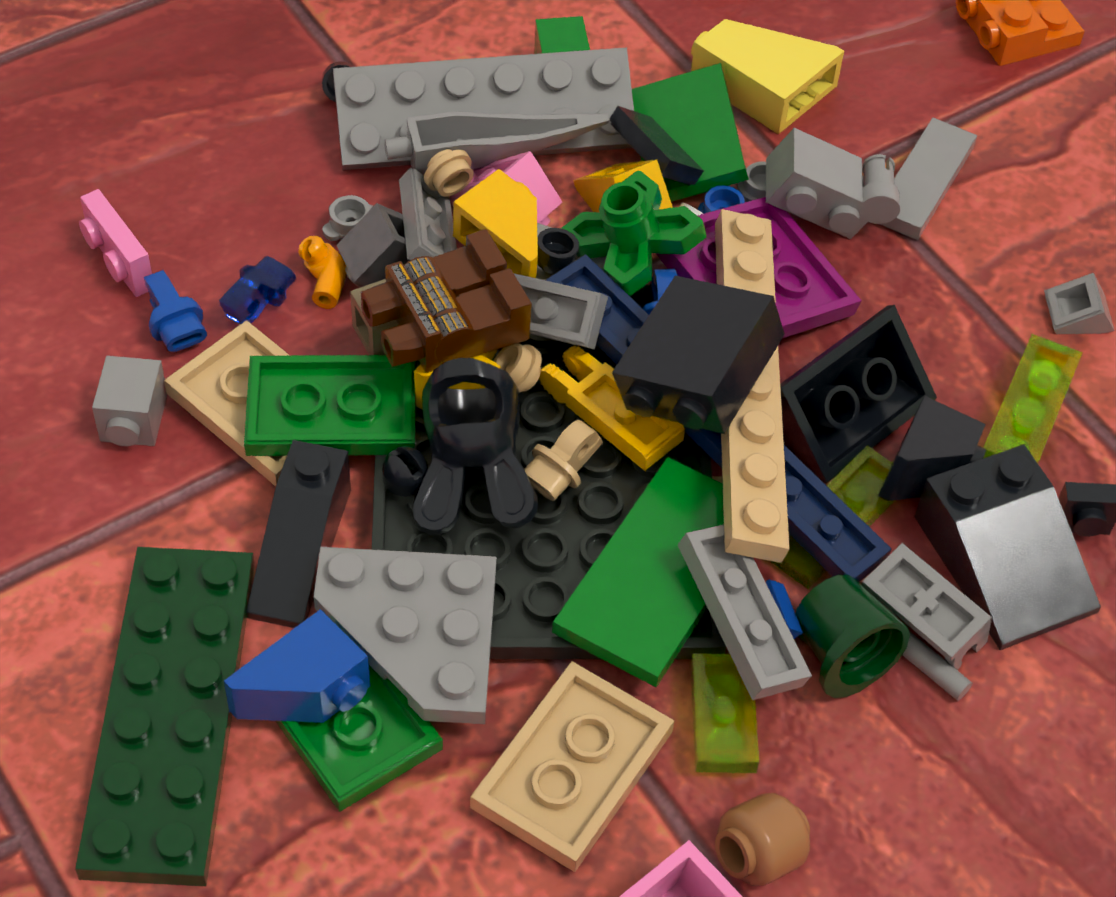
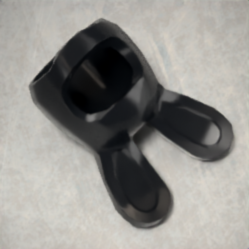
M457 358L445 362L433 370L422 391L423 417L432 449V462L414 501L413 522L421 532L429 535H440L450 531L459 519L467 471L484 469L494 517L504 527L520 528L529 523L536 515L538 498L524 468L516 456L515 443L520 422L519 389L507 371L474 358ZM462 382L480 384L486 388L450 389L449 387Z

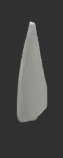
M461 111L406 117L408 136L385 139V150L388 160L410 157L411 168L416 169L423 175L427 170L430 159L440 151L446 149L452 151L464 150L471 158V169L473 170L501 159L529 151L535 153L608 124L610 119L608 114L523 115L484 114Z

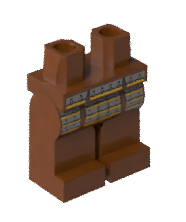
M487 229L466 235V246L435 257H417L404 265L401 261L386 265V282L361 292L362 313L370 327L396 320L398 323L397 326L381 331V343L384 353L392 367L419 360L425 373H429L439 367L441 362L457 358H470L529 340L532 303L511 268L507 269V262Z

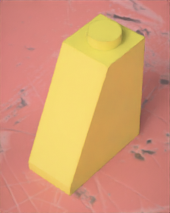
M724 19L710 31L702 32L694 41L691 49V55L693 56L691 71L721 63L731 104L775 133L780 134L837 87L844 50L834 45Z

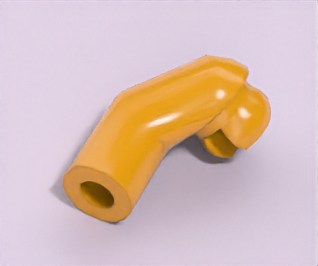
M309 236L299 245L298 253L301 259L304 260L305 267L317 279L312 300L321 308L332 309L338 303L347 276L345 272L346 264L342 256L329 243H324L323 239L319 236Z

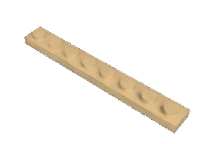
M721 209L715 222L717 284L772 295L776 303L771 220L751 214ZM777 346L725 434L721 433L725 552L782 563L789 551L779 353Z

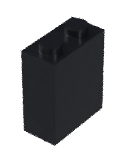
M674 276L612 372L626 409L642 417L654 416L678 422L690 429L698 430L702 428L725 434L785 335L774 296Z

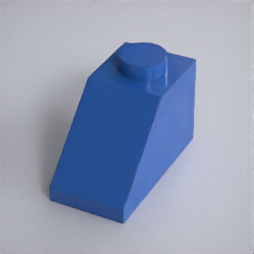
M320 609L224 680L229 711L236 719L324 723L339 710L345 712L356 706L366 694L367 689L370 687L368 656Z

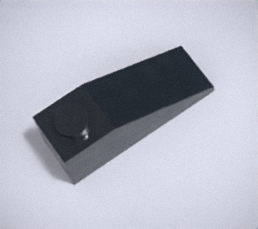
M297 440L292 441L276 484L247 606V618L291 628L297 627L308 618L314 601L320 547H332L351 492L349 455L347 450Z

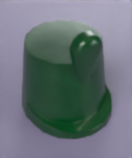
M837 575L815 586L802 599L795 613L803 631L797 638L807 644L821 664L819 682L823 691L833 698L848 697L858 693L885 675L899 661L907 648L910 638L908 627L850 575Z

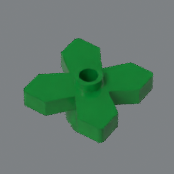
M636 171L623 182L609 187L602 196L599 212H582L561 228L571 232L578 239L579 250L577 256L579 258L585 254L590 259L606 257L603 268L604 272L629 296H632L652 280V253L686 254L707 237L703 220L686 206L659 209L662 201L659 186L641 171Z

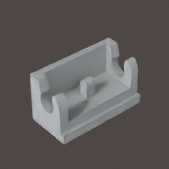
M903 543L862 581V585L873 596L945 656V661L957 670L962 665L961 660L970 648L977 653L988 642L992 617Z

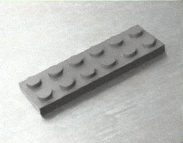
M627 47L333 68L342 170L411 165L410 157L388 160L385 150V139L408 136L406 117L461 111L484 114L523 115L608 114L610 118L617 106L634 111ZM609 122L576 138L532 154L535 156L633 147Z

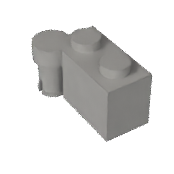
M793 128L766 158V203L851 239L867 222L884 224L891 222L899 215L900 192L894 185L895 163L892 158H889L886 161L885 168L886 155L877 154L869 156L862 164V158Z

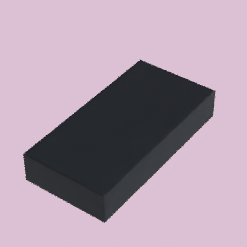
M621 106L616 107L609 118L610 124L645 161L657 160L664 178L687 185L696 184L704 170L652 117Z

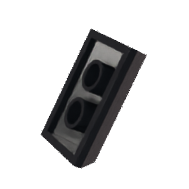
M888 305L780 384L783 442L823 483H828L915 416L924 396L933 400L937 399L895 305Z

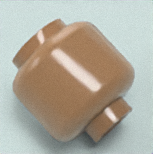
M776 793L760 794L731 808L721 817L715 839V850L718 860L729 875L752 886L767 885L797 870L806 862L810 851V826L807 817L801 809L793 805L787 798Z

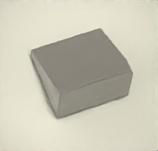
M1094 273L1044 290L1056 334H1101L1115 331L1105 294Z

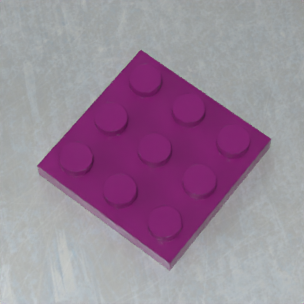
M766 197L723 208L724 210L751 214L771 220L775 299L785 333L783 338L855 315L862 300L787 211L766 203ZM721 209L698 215L703 220L707 237L686 254L656 253L667 269H675L677 276L717 284L715 222Z

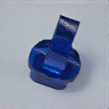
M265 256L255 266L245 265L239 270L240 279L219 300L220 306L226 317L239 325L246 320L252 323L259 317L268 303L274 306H281L285 302L286 290L296 281V275L289 267L272 257Z

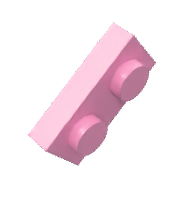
M99 189L81 196L80 200L85 219L79 221V226L87 244L91 249L97 247L101 249L104 253L103 258L106 267L116 282L124 280L136 297L147 293L148 289L145 285L144 277L152 274L149 255Z

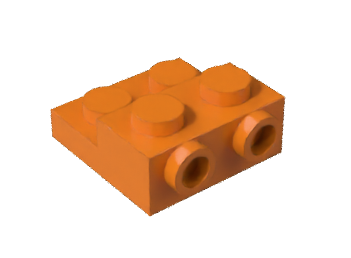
M956 0L955 7L958 14L967 21L978 36L982 47L989 51L999 66L1078 46L1081 44L1085 32L1061 0Z

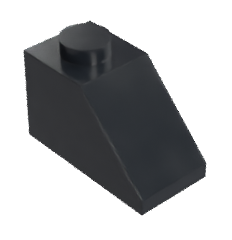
M924 396L902 440L878 497L886 501L920 498L927 478L983 459L987 449L979 446L978 442L986 424Z

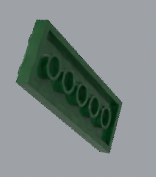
M137 547L75 867L79 880L207 886L232 721V713L228 707L224 680L240 668L247 621L246 611L255 568L253 553Z

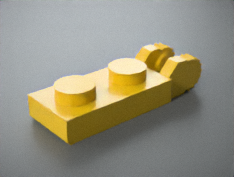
M574 345L562 355L568 371L577 377L580 381L579 383L566 372L561 371L555 364H547L541 369L539 380L544 390L548 391V394H552L553 398L559 403H566L565 405L644 471L684 440L685 428L682 424L654 416L642 417L627 410L612 374L614 369L606 362L604 364L600 363L579 346L576 347Z

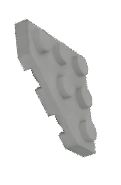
M320 547L314 590L315 610L321 609L368 656L369 665L384 680L388 678L408 698V705L424 721L485 724L497 557Z

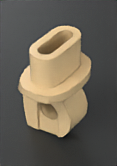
M576 420L561 433L551 449L537 444L532 450L534 459L524 468L533 488L551 501H555L568 486L577 488L581 484V478L577 471L603 443L602 438L583 421Z

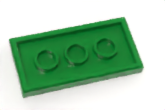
M667 457L553 621L552 633L657 688L707 610L705 601L678 548V543L688 532L724 525L723 484Z

